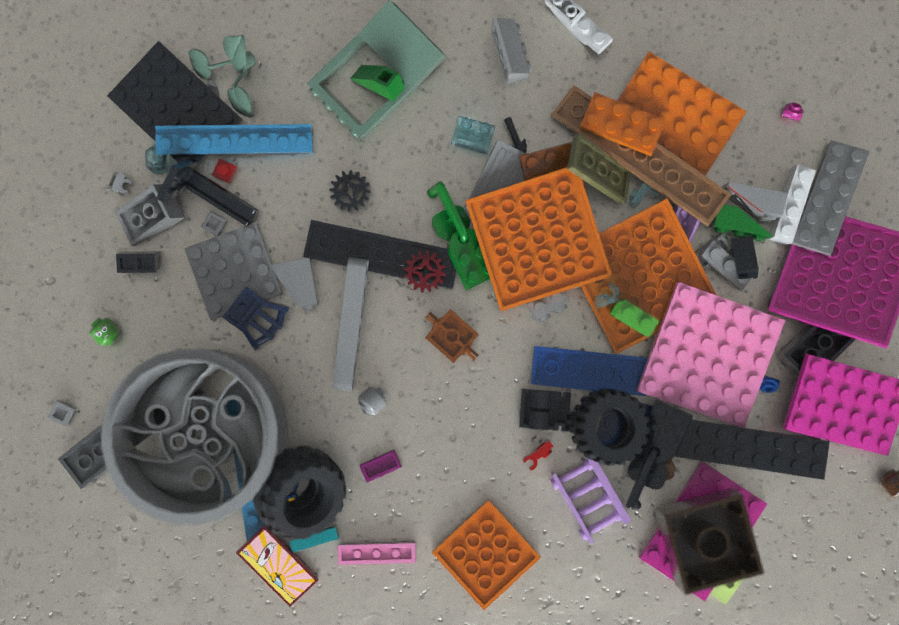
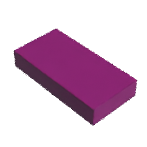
M395 449L359 465L367 483L402 468Z

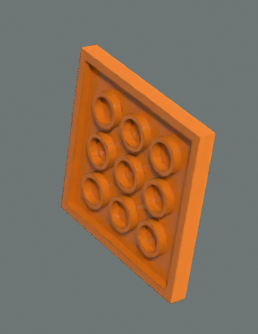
M489 499L432 551V554L483 610L492 604L541 558Z

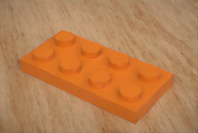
M594 92L581 122L580 129L652 156L666 119Z

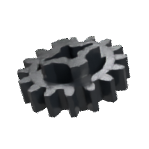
M352 170L349 171L348 175L342 171V177L336 175L337 181H331L334 188L329 189L331 193H334V195L330 196L331 200L336 199L334 205L338 206L341 204L340 209L343 211L347 207L348 212H351L352 208L359 211V205L365 207L364 200H370L366 195L371 194V190L367 189L370 184L364 183L366 177L360 178V172L353 175ZM350 179L357 180L359 183L354 184ZM343 182L344 184L342 188L338 190L340 184ZM347 184H349V186H350V187L352 188V190H353V191H352V192H353V194H352V195H353V199H352L351 195H349V193H346V192H348V185H347ZM363 191L361 198L357 200L359 193ZM346 198L350 200L351 203H345L340 199Z

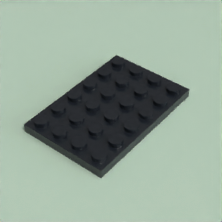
M160 41L145 54L107 95L155 142V126L238 125L242 120L238 114ZM209 154L170 156L178 163L192 157L198 161L196 169Z

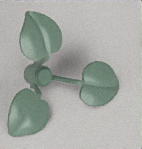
M244 35L227 36L223 39L224 51L231 60L210 65L207 55L201 50H189L188 54L191 65L196 74L203 79L210 77V69L231 63L235 70L242 71L232 84V88L228 89V99L238 113L247 117H253L252 105L247 92L243 88L237 87L242 77L248 73L247 69L256 63L254 55L250 51H246Z

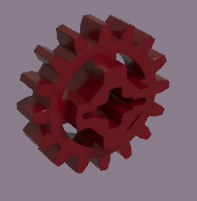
M419 251L418 257L411 255L412 262L406 261L409 267L404 268V271L408 272L404 277L406 279L410 278L407 284H414L413 290H417L419 287L421 293L424 292V289H428L430 293L431 287L438 289V282L443 284V280L440 278L446 276V273L441 272V270L445 269V265H440L442 259L436 260L435 253L429 256V251H426L425 255H422L421 251ZM423 259L421 265L418 267L414 266L416 262ZM430 260L436 264L438 270L432 269ZM424 267H427L428 271L431 272L426 274V277H423L422 273L419 272ZM412 274L418 275L420 284L414 280ZM431 277H437L432 283L427 284V280Z

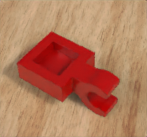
M545 440L530 455L525 456L522 461L525 463L531 459L533 465L529 469L534 470L537 467V460L541 457L544 459L549 456L554 446L549 440Z

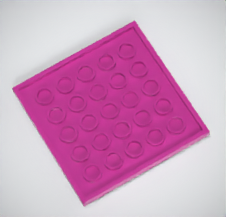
M845 216L831 256L791 245L768 311L887 349L899 315V231Z

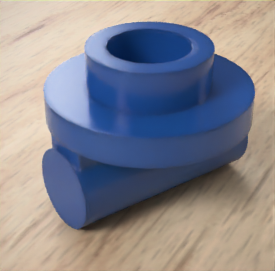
M764 375L760 390L766 393H773L778 390L780 380Z

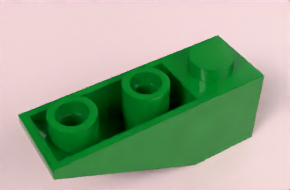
M361 65L350 78L352 81L391 101H394L405 88L399 73L385 66Z
M725 204L710 224V228L715 229L717 233L727 234V232H731L736 237L752 236L753 240L764 242V239L766 240L772 236V234L740 208Z

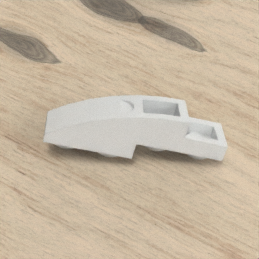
M544 0L562 24L582 44L588 45L598 55L612 43V38L585 15V11L573 0Z

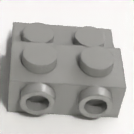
M563 291L526 303V306L535 321L539 319L543 322L551 317L549 313L555 310L559 313L568 308L566 304L570 301Z

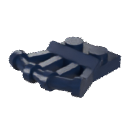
M246 286L222 318L242 331L253 349L257 350L260 348V345L273 340L274 334L278 329H282L285 314L289 311L290 307L266 301ZM262 307L278 310L276 319L264 312ZM257 314L272 324L269 330L253 320ZM247 326H252L263 335L255 340Z

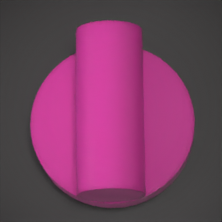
M792 102L785 105L781 116L800 121L804 110L800 104Z

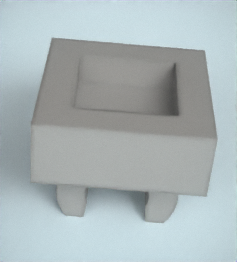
M114 171L107 189L117 193L119 191L128 193L127 190L123 189L122 185L125 182L131 184L132 181L125 179L126 175Z

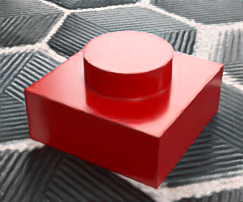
M219 158L212 176L230 184L238 167Z

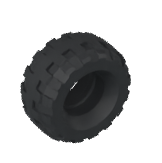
M297 446L294 449L289 447L282 450L281 454L275 455L271 472L259 492L253 496L254 507L264 524L276 535L280 534L283 538L294 540L297 538H310L312 534L318 535L323 532L326 526L331 525L336 520L335 517L338 512H341L344 506L343 499L346 498L344 474L334 460L317 448ZM310 478L307 489L300 497L292 501H286L289 491L297 483Z

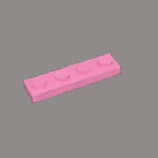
M415 542L338 544V565L416 563Z

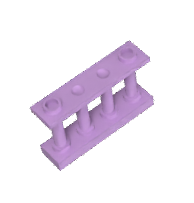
M586 458L584 463L557 477L555 472L551 473L553 478L550 481L555 490L560 489L581 527L578 531L584 541L588 539L592 544L594 541L591 534L616 520H621L624 524L631 521L598 462ZM586 470H593L595 477H593L592 481L569 494L566 493L562 486L563 483ZM597 486L598 488L602 486L605 491L602 494L603 497L576 511L571 502L572 500ZM605 504H612L615 510L612 511L611 515L586 528L581 519L582 517Z

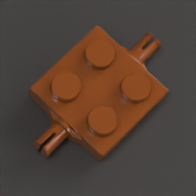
M450 309L445 316L439 319L431 311L428 313L433 320L428 315L425 318L433 324V327L425 338L454 363L465 353L473 361L476 359L473 355L478 357L479 354L471 348V345L479 334Z

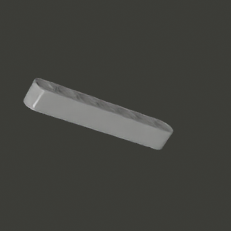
M352 257L348 259L333 389L353 390L369 260Z

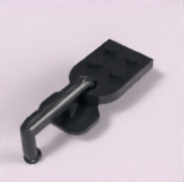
M659 400L655 401L648 417L649 422L646 423V426L650 427L649 433H646L645 436L648 439L647 443L642 444L641 448L643 450L641 454L635 455V459L631 461L628 467L629 477L636 481L626 503L628 510L637 511L641 508L639 497L644 486L654 490L664 486L669 475L666 462L676 456L693 415Z

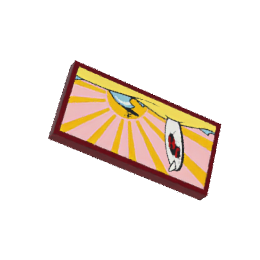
M266 525L236 551V554L289 607L318 581V577Z

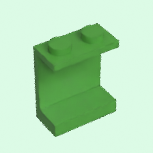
M620 297L609 313L648 338L659 322L656 318Z

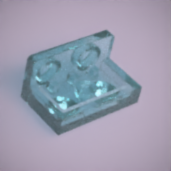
M458 116L451 145L488 155L495 126L468 117Z

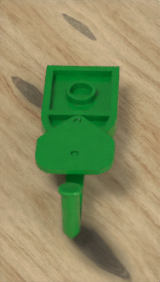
M441 181L437 182L427 190V195L430 198H436L439 195L445 210L434 215L432 225L437 236L448 241L447 251L467 291L489 280L490 276L475 230L469 228L470 219L462 206L454 205L444 183Z

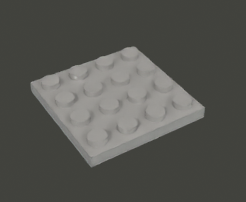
M257 222L184 248L210 320L222 317L246 286L265 300L283 294L278 278L272 270L271 265L273 264Z

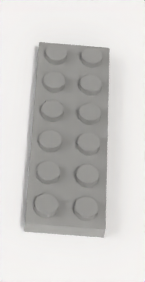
M831 140L792 245L831 256L870 151Z

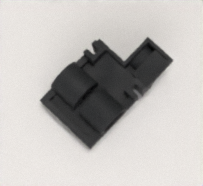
M522 389L519 427L558 431L559 426H561V431L570 432V426H573V421L570 418L571 415L576 413L570 412L571 392H564L563 397H561V392Z

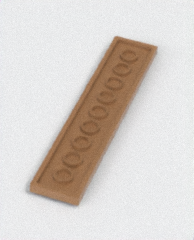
M574 85L553 111L551 117L576 135H582L611 155L623 168L708 227L732 194L659 143L656 144L652 156L580 129L581 122L592 97Z

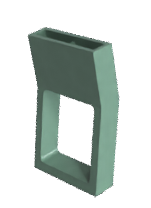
M388 0L360 33L307 84L311 87L309 89L311 93L316 97L320 96L324 101L323 105L328 110H333L337 114L336 118L342 124L346 123L350 127L349 131L353 136L365 138L416 90L445 59L446 55L393 1ZM365 44H368L394 71L399 73L404 81L405 88L394 101L388 100L362 124L327 89L325 83Z

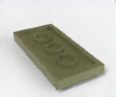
M577 134L573 136L567 169L620 205L626 203L631 172L623 168L611 155L582 135Z

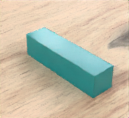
M332 526L324 529L318 535L312 534L307 539H290L289 544L292 553L339 539L340 536L337 526Z

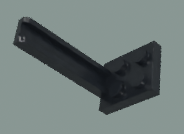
M192 157L171 166L156 197L159 201L165 202L177 195H181L186 188L245 226L252 224L259 211L196 171L195 167L198 161Z

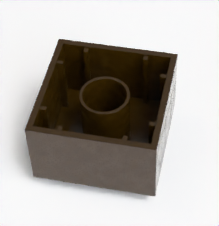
M729 488L655 508L675 585L685 595L765 574L743 494Z

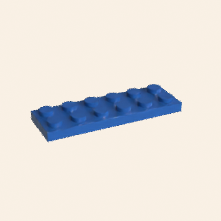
M534 346L530 384L591 391L614 389L631 395L646 396V394L640 393L636 389L648 358Z

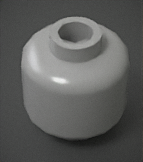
M368 387L358 397L359 403L357 405L366 415H376L386 405L384 398L386 394L379 387L377 389Z

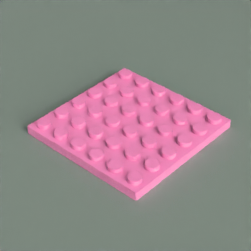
M676 282L636 391L745 428L785 320Z

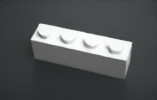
M798 164L790 168L783 192L787 193L783 216L773 220L769 232L772 236L767 240L784 246L793 243L816 170Z

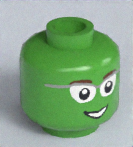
M99 317L91 324L93 328L89 334L99 345L106 344L108 346L119 337L117 335L119 328L109 318L101 320Z

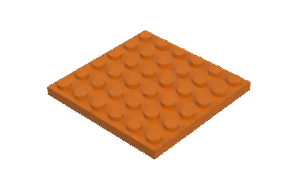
M567 167L465 200L500 311L612 276L583 181L580 177L569 171Z
M668 198L600 232L599 235L612 276L580 286L615 354L648 338L609 314L619 297L659 320L650 335L651 337L658 333L676 282L716 295Z

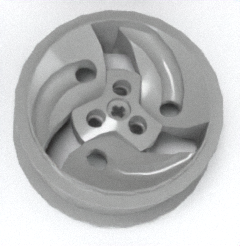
M178 349L158 354L138 365L120 382L108 402L102 423V451L107 471L117 489L137 509L154 519L175 525H201L223 519L242 508L246 503L253 500V496L259 492L271 472L275 455L281 454L286 446V419L282 402L271 382L254 365L237 355L219 350ZM220 368L235 377L225 387L219 399L209 396H192L202 383ZM231 399H235L241 404V412L237 416L229 415L226 410V405ZM156 408L164 410L166 414V420L161 425L157 424L154 420V410ZM198 409H203L206 413L203 420H200L197 416ZM198 430H201L202 434H200V437H196L195 433H198L196 432ZM134 431L138 433L159 434L160 446L166 458L154 457L137 450L134 442ZM176 436L183 437L184 444L182 447L176 445ZM210 441L217 442L218 450L216 452L211 451L209 447ZM235 449L243 467V485L240 491L232 495L229 482L218 466L223 464ZM199 469H205L210 473L211 480L208 485H200L195 481V475Z

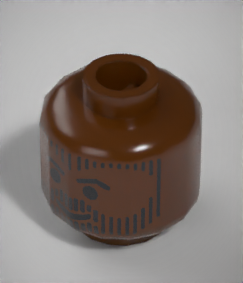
M892 469L881 477V486L891 498H896L899 496V470L895 471Z

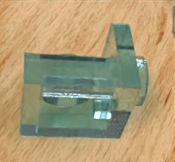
M612 282L607 283L610 294L608 295L605 292L596 296L597 299L593 300L596 309L619 301L620 291L617 285H613Z

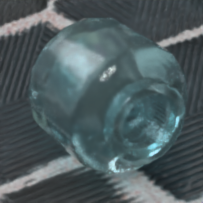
M156 144L152 145L145 151L146 168L154 174L165 173L171 167L170 155H157Z

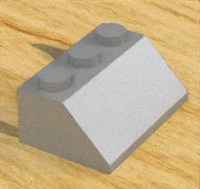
M494 18L491 31L506 84L528 79L532 68L530 61H526L524 55L527 54L525 43L520 41L521 29L519 24L516 25L514 19Z

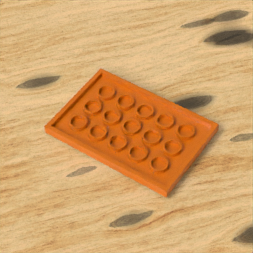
M650 51L618 100L666 119L657 143L705 176L747 112Z

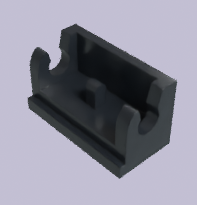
M753 237L731 238L738 279H757L759 267Z
M122 251L117 253V273H156L160 269V264H158L160 251Z

